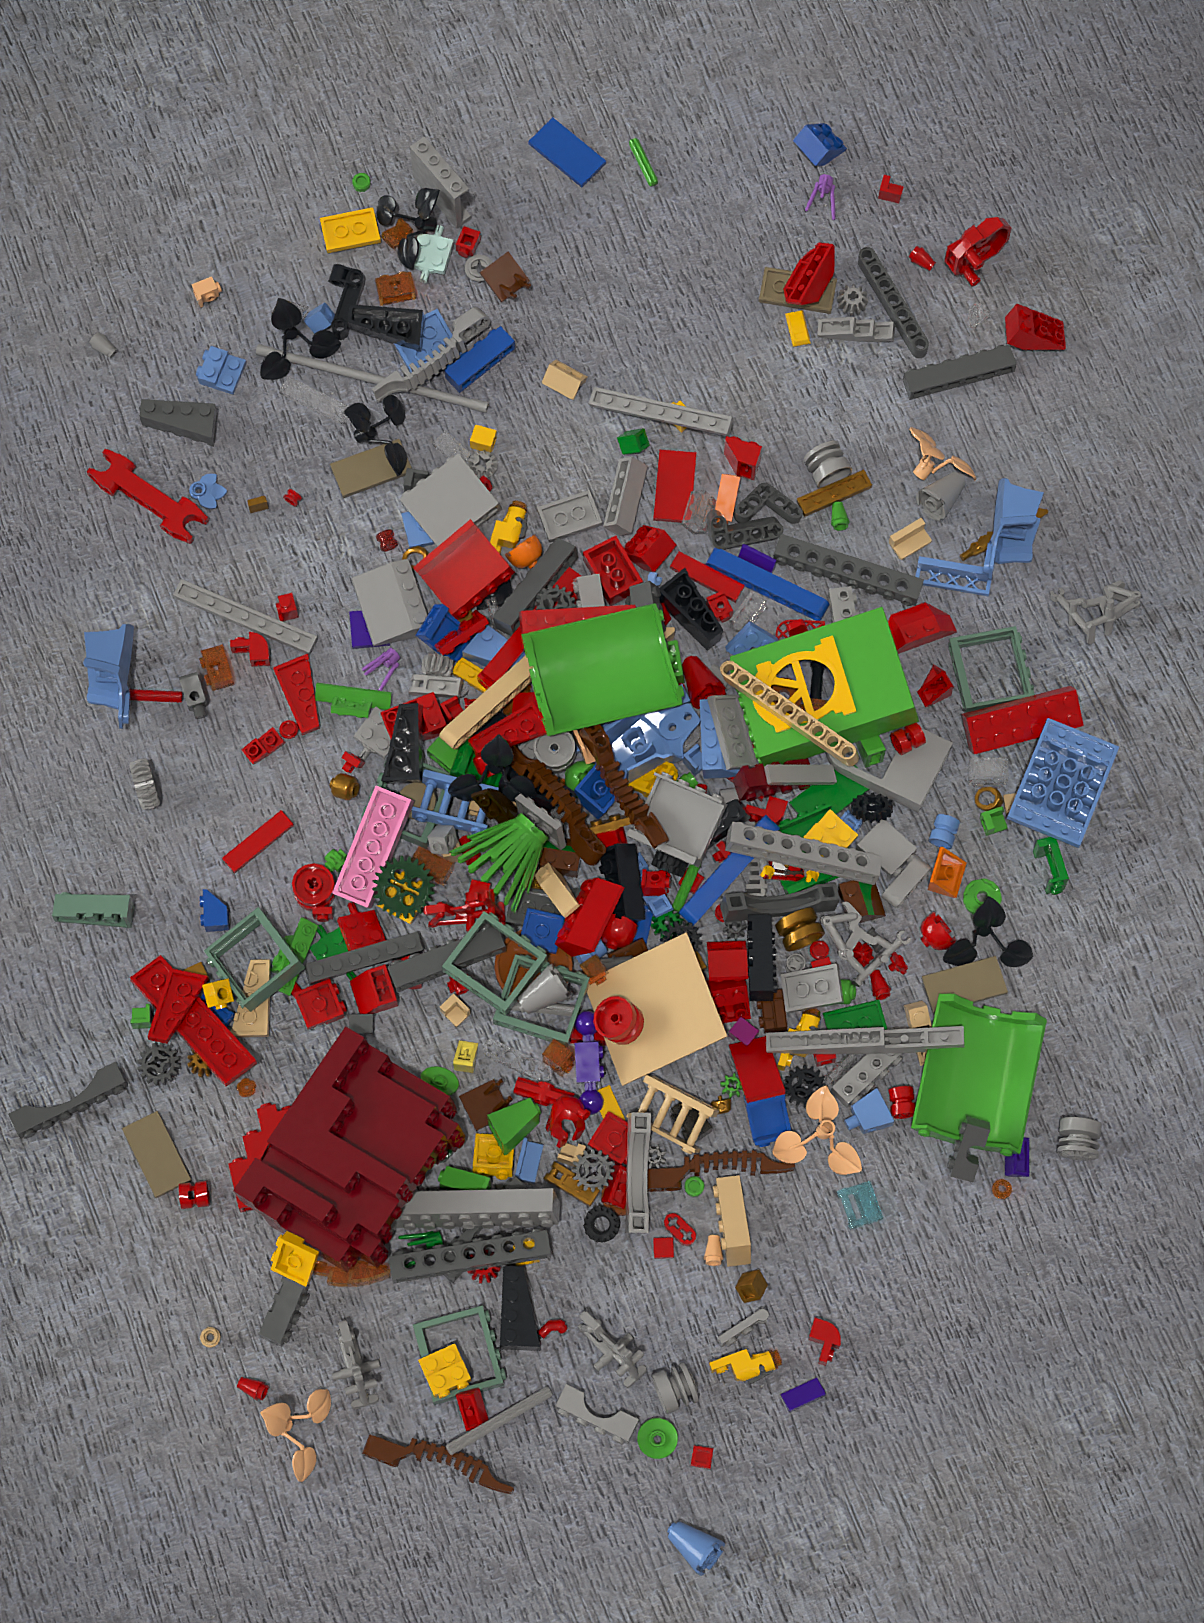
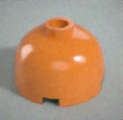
M534 534L514 547L513 550L507 552L505 556L513 566L521 569L526 567L531 569L542 555V545Z

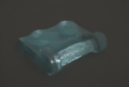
M870 1181L836 1192L844 1206L850 1230L883 1220ZM853 1194L862 1219L856 1220L848 1197L849 1195Z

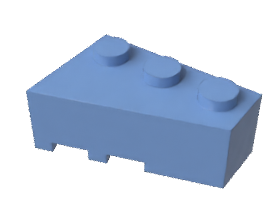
M486 625V628L477 633L462 651L463 658L486 667L508 639ZM525 652L522 653L513 666L525 656Z

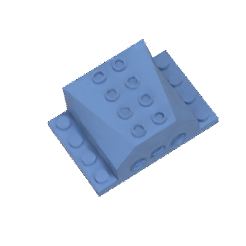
M1047 718L1007 819L1079 848L1119 746Z

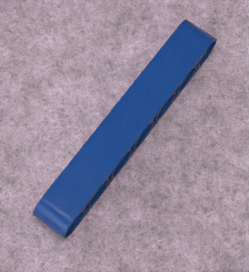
M714 548L705 564L742 583L745 587L816 621L822 620L830 605L826 599L722 549Z
M764 815L754 826L771 831H778L780 829L767 815ZM731 852L680 909L678 914L687 922H691L693 926L754 857Z

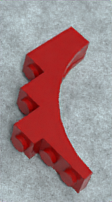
M266 1103L256 1109L261 1131H249L245 1136H242L247 1159L236 1158L232 1160V1163H228L234 1188L255 1158L260 1161L264 1159L271 1148L267 1140L290 1106H285L281 1108V1111H278L276 1104ZM236 1196L240 1213L253 1210L243 1204Z

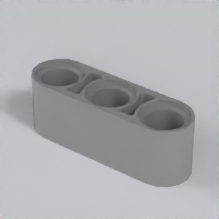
M916 856L884 891L881 897L894 908H899L929 874L932 867Z

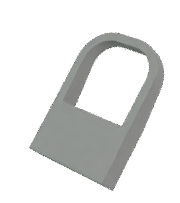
M921 728L926 738V744L918 748L912 747V751L903 755L896 752L882 779L854 766H847L827 752L826 757L830 765H833L834 769L840 774L919 813L951 751L953 742Z

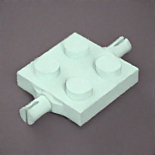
M439 225L436 226L434 235L419 234L417 236L419 252L414 269L422 272L419 280L422 283L423 281L427 283L429 274L438 273L445 275L454 240L441 236L444 229L441 225L440 227Z

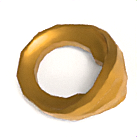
M415 546L404 552L402 560L407 559L412 553L422 554L423 558L429 553L424 547Z
M982 787L975 794V804L978 808L989 811L1001 807L1003 798L996 788ZM985 791L992 792L995 795V800L993 803L983 805L979 802L980 794Z

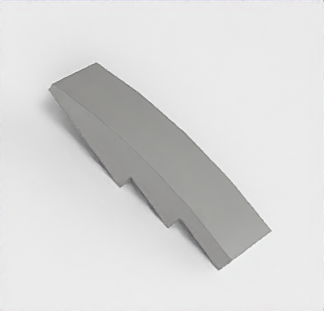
M855 317L818 320L817 336L821 338L863 342L894 341V322H875L874 319L856 320Z

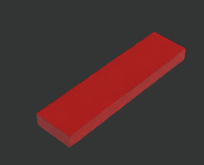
M680 551L670 565V569L677 573L686 568L691 580L716 593L724 590L727 599L735 603L745 587L742 583Z
M280 810L222 857V860L235 874L292 828L294 824Z

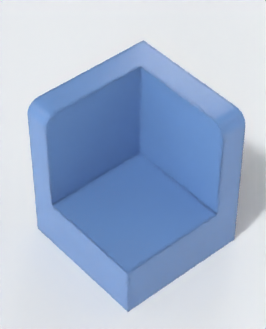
M324 302L310 311L304 322L315 334L329 327L335 314Z
M698 744L684 754L683 760L685 766L694 776L702 771V753Z

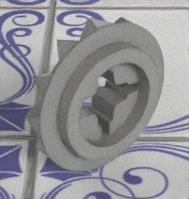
M474 255L466 261L465 273L471 281L474 280L478 283L484 281L476 269L479 263L482 269L493 263L485 255Z
M483 450L476 451L470 456L468 466L478 478H481V476L488 478L496 472L498 462L492 452ZM480 459L484 462L487 461L486 469L482 465H479Z

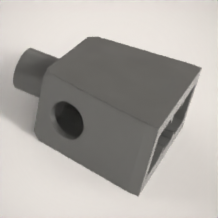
M194 672L179 677L189 711L194 712L195 719L205 717L204 707L207 706L198 673ZM193 697H198L197 700H192Z

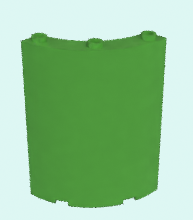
M656 603L521 634L529 667L532 666L529 669L538 708L543 716L542 721L547 736L683 705L681 698L684 697L683 687L678 685L672 668L673 656L672 652L667 650L661 621H664L662 609L658 610Z
M939 994L932 1027L964 1026L965 1047L927 1049L911 1128L918 1131L920 1136L933 1137L954 1144L955 1140H959L961 1135L959 1134L961 1122L965 1123L966 1117L969 1116L990 1122V1133L985 1147L972 1146L970 1148L999 1152L1004 1156L1020 1154L1047 1019L1037 1013L1013 1011L1012 1015L1003 1014L1001 1009L985 1005L983 1008L975 1007L972 1001L956 994Z

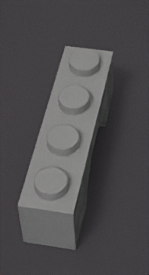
M567 1384L555 1405L559 1415L565 1418L571 1416L576 1419V1423L587 1427L588 1424L595 1428L594 1431L603 1436L608 1434L613 1437V1441L621 1445L624 1442L629 1443L639 1423V1419L621 1410L609 1418H599L592 1415L585 1406L584 1392Z

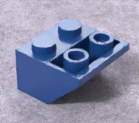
M825 123L805 125L793 140L815 166L826 165L847 149L843 145V141L835 136L831 127Z

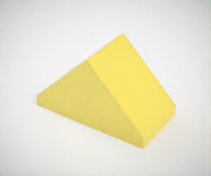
M459 1040L453 1060L454 1070L474 1073L478 1043Z

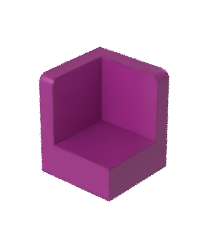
M740 1017L729 1030L728 1037L734 1041L738 1039L748 1046L754 1038L758 1037L759 1030Z

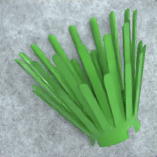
M522 813L514 819L467 836L472 841L449 851L451 856H456L474 847L458 857V863H464L479 852L488 850L468 866V872L470 874L474 873L490 860L494 864L481 877V881L487 883L503 866L502 872L504 875L494 888L495 897L498 896L522 860L504 899V905L507 906L526 869L511 906V911H514V913L527 884V894L530 892L543 844L548 840V837Z

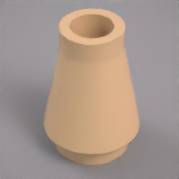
M718 1235L708 1236L704 1254L706 1265H721L723 1254L720 1236Z

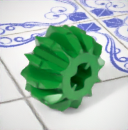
M673 909L657 918L652 916L651 920L654 923L651 924V929H656L654 931L656 936L662 931H668L666 924H664L665 921H669L670 926L673 927V921H677L679 924L680 920H684L679 918L680 914L678 912L674 914Z

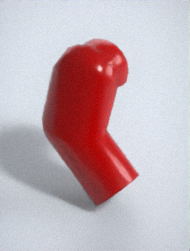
M561 1319L549 1320L537 1333L544 1339L551 1331H558L560 1334H563L567 1331L568 1327L565 1321Z

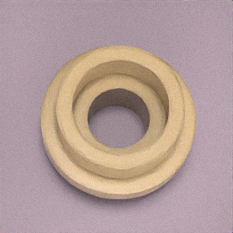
M208 1327L201 1332L200 1340L205 1347H215L220 1342V1333L217 1329ZM210 1334L214 1335L212 1341L207 1340V1336Z

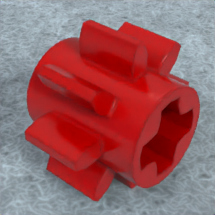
M858 942L853 949V956L863 967L874 959L872 956L873 949L867 943L861 945Z
M449 976L450 981L447 982V986L451 993L456 992V995H462L469 991Z

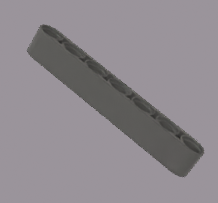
M870 247L862 248L859 251L858 265L891 321L895 323L897 331L911 354L916 358L925 357L929 346L927 337L875 251ZM863 257H869L870 259L865 260ZM876 271V272H878L879 274L874 275V274H872L871 272ZM886 286L888 289H882L880 287ZM890 301H895L897 304H891ZM898 316H905L906 318L900 319ZM912 330L915 333L909 334L907 331ZM917 345H921V346H923L924 348H923V349H919V348H917L916 346H917Z

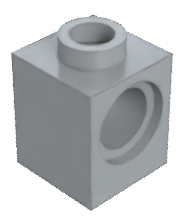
M436 825L427 837L432 854H449V851L458 843L454 825Z

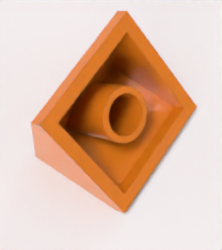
M940 847L928 890L957 898L967 862L946 848Z

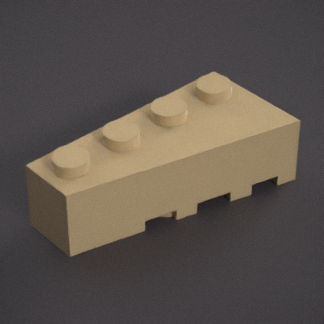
M740 1175L716 1178V1186H713L714 1198H718V1203H715L716 1214L720 1215L721 1219L718 1221L719 1233H723L721 1246L722 1250H725L727 1267L751 1264V1243Z

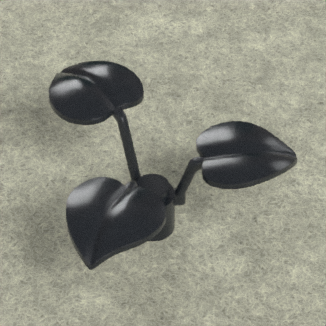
M422 188L419 190L415 199V207L418 209L417 214L420 215L417 218L395 213L397 203L392 196L384 195L378 201L376 214L377 220L381 225H389L393 220V216L415 221V227L420 230L408 234L407 239L402 238L398 244V258L408 269L414 270V264L419 252V242L414 236L425 234L426 231L433 232L436 228V219L430 217L440 192L438 189Z
M278 298L271 315V322L275 328L282 330L284 334L282 336L283 354L281 356L276 351L269 353L261 364L260 376L262 379L276 380L285 377L289 373L291 364L285 358L287 339L293 340L299 335L305 342L311 345L309 352L315 358H327L333 355L340 348L341 342L333 332L328 330H320L313 335L312 341L308 340L296 328V325L302 319L299 308L288 300Z
M394 395L386 396L383 399V409L388 417L370 426L371 422L369 421L371 414L366 405L354 403L347 407L343 413L356 428L354 431L355 440L358 443L368 441V444H387L384 447L386 458L396 475L400 476L407 464V455L404 448L399 443L393 444L392 441L375 440L373 438L376 436L375 428L391 419L395 426L401 425L404 422L405 409L401 401Z
M500 734L487 743L481 751V758L488 765L485 766L480 779L477 781L474 775L463 774L457 777L448 788L449 794L457 799L467 802L474 801L471 798V794L482 791L479 784L482 783L487 772L490 771L493 774L502 772L504 781L507 784L503 787L502 793L510 801L516 803L515 798L519 794L532 800L537 796L535 786L528 777L518 775L512 777L510 781L507 779L504 767L512 763L513 751Z
M988 896L974 913L973 925L975 930H973L972 944L968 939L956 941L944 954L943 961L955 966L972 963L977 957V951L973 948L976 946L977 935L986 937L991 934L1000 948L1005 951L1000 956V960L1008 967H1020L1027 964L1033 958V952L1030 944L1023 940L1013 941L1007 948L1003 946L991 927L1001 926L1005 921L1006 914L1002 906Z

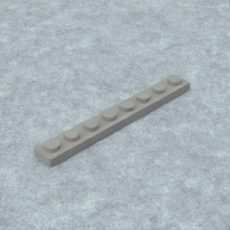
M597 387L593 388L589 401L591 407L728 437L734 420L733 417Z
M182 579L173 594L175 599L305 654L308 653V655H310L317 641V636Z

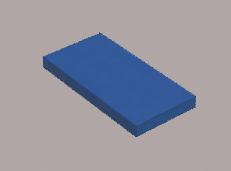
M553 117L528 141L531 147L581 188L606 164L605 159Z

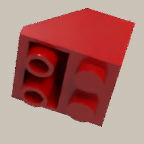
M726 436L724 455L736 476L755 480L761 461L762 446L753 441L746 442L735 436Z
M643 525L636 531L633 538L625 544L624 550L630 560L641 569L655 572L677 545L665 530Z
M746 941L707 942L709 981L722 982L724 980L741 981L748 979Z
M386 964L366 970L349 981L360 1014H375L398 1006Z
M745 979L741 981L724 980L722 982L706 980L723 1024L738 1021L740 1017L745 1020L751 1019Z

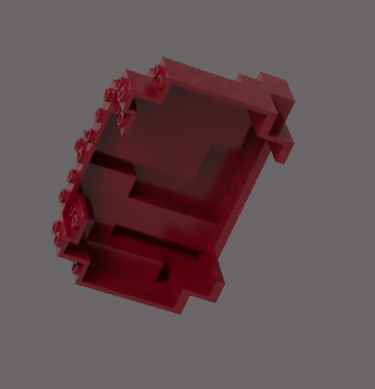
M345 1026L267 1140L271 1148L262 1161L257 1158L254 1159L233 1192L243 1204L260 1213L271 1227L282 1234L289 1231L305 1239L303 1244L319 1251L318 1256L344 1272L348 1273L350 1269L355 1267L358 1257L378 1268L388 1258L389 1251L384 1245L389 1243L393 1236L392 1223L401 1216L402 1208L406 1202L411 1201L414 1190L423 1183L424 1175L428 1169H432L435 1164L438 1165L440 1161H443L448 1154V1149L454 1153L457 1149H460L465 1142L466 1136L459 1124L453 1121L457 1108L449 1095L394 1064L388 1055L369 1045L365 1037Z

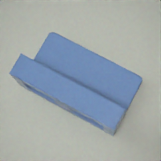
M525 1137L515 1176L520 1181L535 1184L544 1145L529 1142L528 1138Z

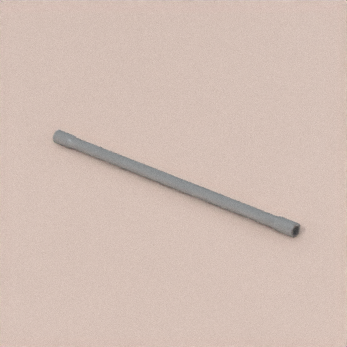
M258 344L256 355L266 357L269 353L276 351L282 356L283 351ZM286 352L285 358L291 363L378 384L386 378ZM417 385L416 389L408 391L409 393L468 407L487 413L489 402L470 399Z

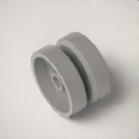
M563 732L551 736L546 734L535 738L533 746L534 758L538 759L540 763L544 762L546 764L545 768L550 769L552 773L566 771L575 759V741L573 736L569 732Z

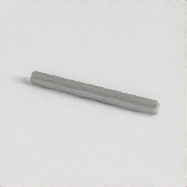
M544 1387L446 1445L448 1453L453 1455L552 1396V1392L548 1387Z

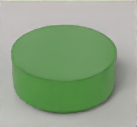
M358 173L352 179L353 187L358 192H365L371 186L370 177L365 173Z
M696 1176L688 1178L684 1186L686 1194L690 1197L700 1196L704 1191L702 1179Z

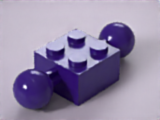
M583 1011L577 1016L575 1021L576 1030L582 1035V1043H575L576 1084L584 1083L585 1091L580 1095L579 1099L584 1105V1110L587 1109L590 1111V1115H594L600 1112L604 1105L602 1095L596 1090V1083H600V1078H604V1068L599 1066V1059H603V1047L599 1046L598 1042H594V1034L597 1032L593 1023L594 1012Z

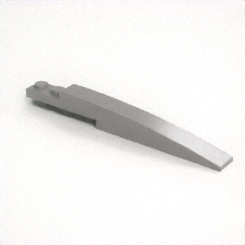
M964 1026L884 1030V1027L766 1033L767 1053L887 1054L926 1052V1049L965 1047Z

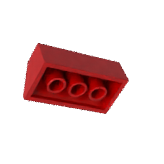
M600 878L585 880L580 887L579 895L576 897L580 906L565 918V923L557 934L558 938L555 945L571 957L594 952L624 890L623 886Z

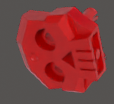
M1000 217L986 218L977 227L975 225L964 231L959 240L947 246L946 264L954 275H963L971 287L976 286L981 279L974 270L980 269L984 265V261L1000 252L1009 240L1011 226L1004 218Z

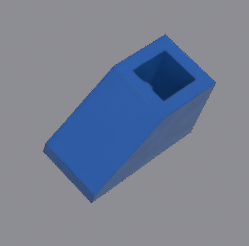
M203 889V896H200V907L204 909V914L200 915L201 926L205 927L206 932L229 930V911L227 906L207 889Z

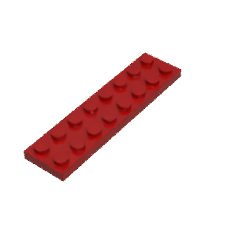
M161 955L130 977V981L155 1009H157L169 970L172 968ZM198 996L176 1029V1032L227 1087L255 1066L257 1061Z

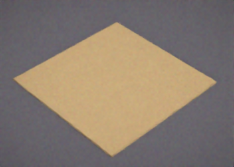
M687 932L590 978L587 994L594 1013L597 1006L603 1000L612 996H619L637 1006L644 1017V1027L635 1041L627 1045H618L604 1037L622 1086L728 1037Z

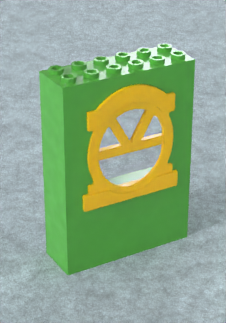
M883 607L730 656L731 661L769 687L777 685L798 689L788 700L795 704L802 697L808 714L851 744L920 722ZM801 660L820 662L828 667L834 676L835 686L831 698L823 707L815 712L799 661ZM792 664L797 681L778 678L776 675L785 666ZM744 680L741 685L747 684L749 680ZM736 689L739 695L740 706L744 711V720L749 728L748 733L754 745L753 750L759 764L763 763L765 767L772 762H779L783 765L788 760L805 759L826 752ZM763 690L756 692V695L762 694ZM803 721L800 726L806 725L808 721ZM819 731L815 736H820L823 732ZM832 742L830 746L834 747L838 742Z

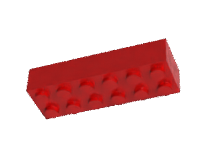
M635 605L520 611V634L636 607ZM521 635V650H524V645H523V640H522V635Z
M1072 686L961 714L968 748L973 754L1039 738L1047 718L1072 728L1084 726L1077 691Z

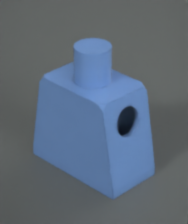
M878 1088L853 1104L850 1109L853 1116L844 1120L848 1130L859 1126L862 1134L888 1128L894 1124V1119Z

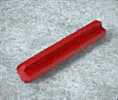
M129 689L130 700L179 703L183 700L181 691Z

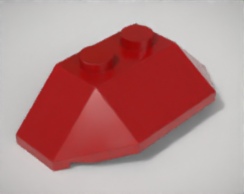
M819 242L815 245V248L807 252L799 260L783 288L785 300L788 304L806 305L819 301L835 272V246L833 244Z
M926 602L891 614L888 620L898 654L957 633L950 615Z

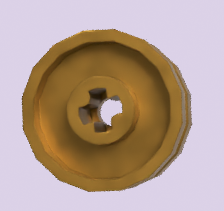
M813 908L798 910L775 924L778 935L784 937L782 943L786 951L791 952L802 949L824 936L825 932L822 925L815 923L817 915Z

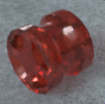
M384 530L376 535V540L380 542V550L382 552L390 551L398 546L397 540L394 539L393 530Z

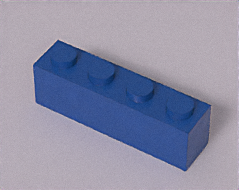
M501 326L491 330L487 337L477 341L470 351L462 353L456 362L447 365L444 370L446 380L461 393L515 350V341Z

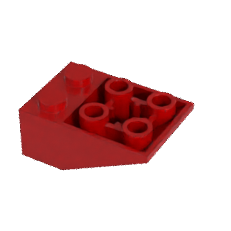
M1016 304L1005 316L1007 344L1022 350L1066 349L1063 321L1020 304Z
M434 692L403 703H418L422 706V741L438 737L447 726ZM399 705L380 712L390 739H392Z

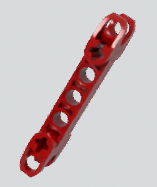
M104 449L102 452L103 457L111 463L110 468L102 472L89 468L87 475L101 490L111 496H114L118 490L161 518L163 521L159 526L164 532L175 539L191 544L193 536L185 530L186 524L190 521H197L206 525L209 521L208 517L188 498L181 497L176 502L132 473L136 466L123 455Z

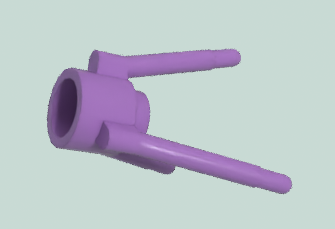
M823 174L819 176V181L815 183V188L805 211L809 210L818 190L821 192V198L830 191L832 220H835V185H833V177Z
M389 648L362 668V671L367 670L364 673L367 676L381 664L387 668L391 666L378 691L383 690L394 670L399 666L397 661L400 660V656L394 649Z

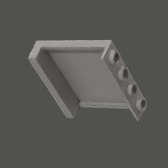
M425 137L411 145L410 154L413 178L421 188L440 190L436 205L455 228L458 229L471 220V215L460 203V196L467 192L469 188Z
M459 454L449 457L443 466L435 468L430 476L418 481L416 487L405 491L399 499L437 547L470 519L478 527L501 509L497 500Z
M655 772L654 775L657 778L645 803L649 806L647 816L652 812L669 838L667 843L665 842L655 849L699 868L727 804L722 801L723 797L717 794L707 795L705 794L706 790L698 786L693 789L689 787L690 783L679 779L677 782L672 780L673 776L662 772L661 775ZM635 827L633 830L629 828L626 836L652 847L640 830L635 829Z

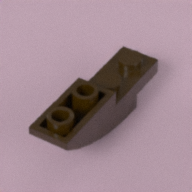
M487 788L471 794V798L490 820L495 819L498 824L518 816L517 807L497 790Z

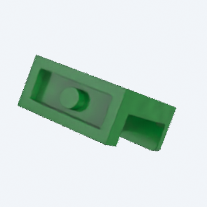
M468 739L459 746L449 775L459 777L463 774H472L478 781L481 775L478 774L472 760L475 757V752L468 744ZM502 772L490 777L486 775L482 784L499 788Z
M1052 837L1039 839L1036 841L1033 849L1034 858L1046 856L1053 879L1048 881L1045 892L1052 895L1060 894L1065 889L1069 877L1057 839Z

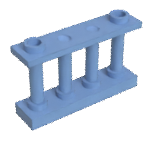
M424 769L422 783L426 785L420 808H412V818L419 822L427 821L439 825H454L455 829L471 832V834L488 828V825L483 824L486 814L481 808L479 809L476 822L465 820L470 801L461 802L457 817L446 815L452 796L449 794L448 788L457 777ZM482 783L479 784V785L481 786L482 790L487 789V788H491V789H494V790L499 791V788H498V787H494V786H490V785H486V784H482ZM434 788L445 790L438 813L427 810Z

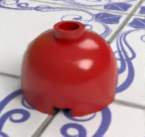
M935 911L923 920L921 924L923 937L920 939L926 947L931 946L933 949L941 951L948 949L957 941L955 936L952 938L949 935L952 931L939 915L936 916Z
M616 914L611 915L600 938L608 948L613 950L629 946L637 933L636 923L624 916L621 919L615 918Z

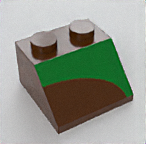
M565 838L566 846L562 850L547 840L544 843L539 869L549 862L562 876L578 878L581 857L570 846V838Z
M852 880L839 884L838 894L841 903L849 902L862 916L859 923L886 916L876 883L871 885ZM842 904L844 913H847L846 908H845L844 905Z

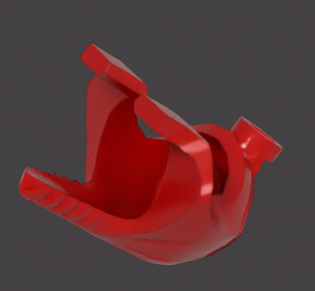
M562 1096L553 1103L545 1128L547 1132L550 1131L552 1137L558 1139L556 1145L558 1148L565 1146L568 1140V1133L563 1130L562 1121L567 1119L572 1120L574 1123L575 1132L572 1140L575 1141L581 1137L585 1130V1120L590 1116V1111L584 1110L581 1100L573 1096Z

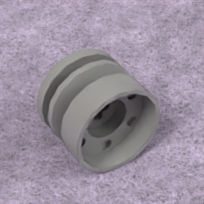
M832 440L822 443L810 450L804 457L808 470L814 472L812 477L818 488L848 477L852 473L853 469L847 458L843 457L844 452L840 449L837 441Z
M1081 1117L1061 1119L1059 1134L1066 1138L1058 1140L1060 1146L1057 1149V1154L1080 1161L1098 1159L1099 1152L1097 1149L1100 1148V1144L1093 1140L1100 1139L1102 1124L1096 1120Z
M684 1362L678 1364L679 1374L674 1366L671 1367V1377H668L664 1370L651 1374L654 1387L666 1414L679 1410L678 1400L680 1399L686 1407L689 1406L687 1396H690L693 1403L699 1402L696 1383Z

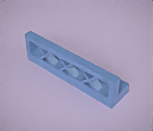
M919 556L915 576L919 578L920 571H926L932 577L924 580L923 585L983 596H989L992 580L988 579V574L983 573L984 567ZM942 574L947 575L950 581L941 583L937 577ZM965 578L969 584L959 586L956 580ZM978 581L987 582L986 590L978 589L975 583Z

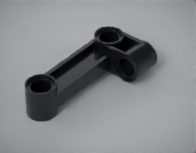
M334 264L328 282L344 289L334 319L331 322V329L338 340H344L349 334V304H358L365 282L364 275L360 270L341 264ZM359 279L360 281L353 282L352 280ZM338 327H343V328H344L343 330H340V331H339V330H336Z

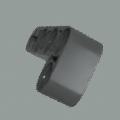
M712 510L706 516L708 537L717 549L776 539L783 534V526L775 517L727 525L725 517L718 510ZM715 518H720L718 523L713 524ZM759 528L757 533L751 534L753 529ZM736 532H741L738 537H733ZM722 535L721 540L715 541L717 536Z

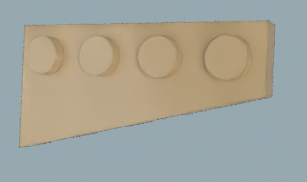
M270 959L250 960L243 988L247 998L271 979ZM270 997L251 1012L246 1007L242 1009L240 1005L238 1006L233 1019V1027L230 1030L236 1038L269 1037Z

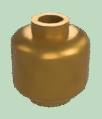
M340 773L330 781L331 792L337 798L351 800L359 792V783L353 776Z

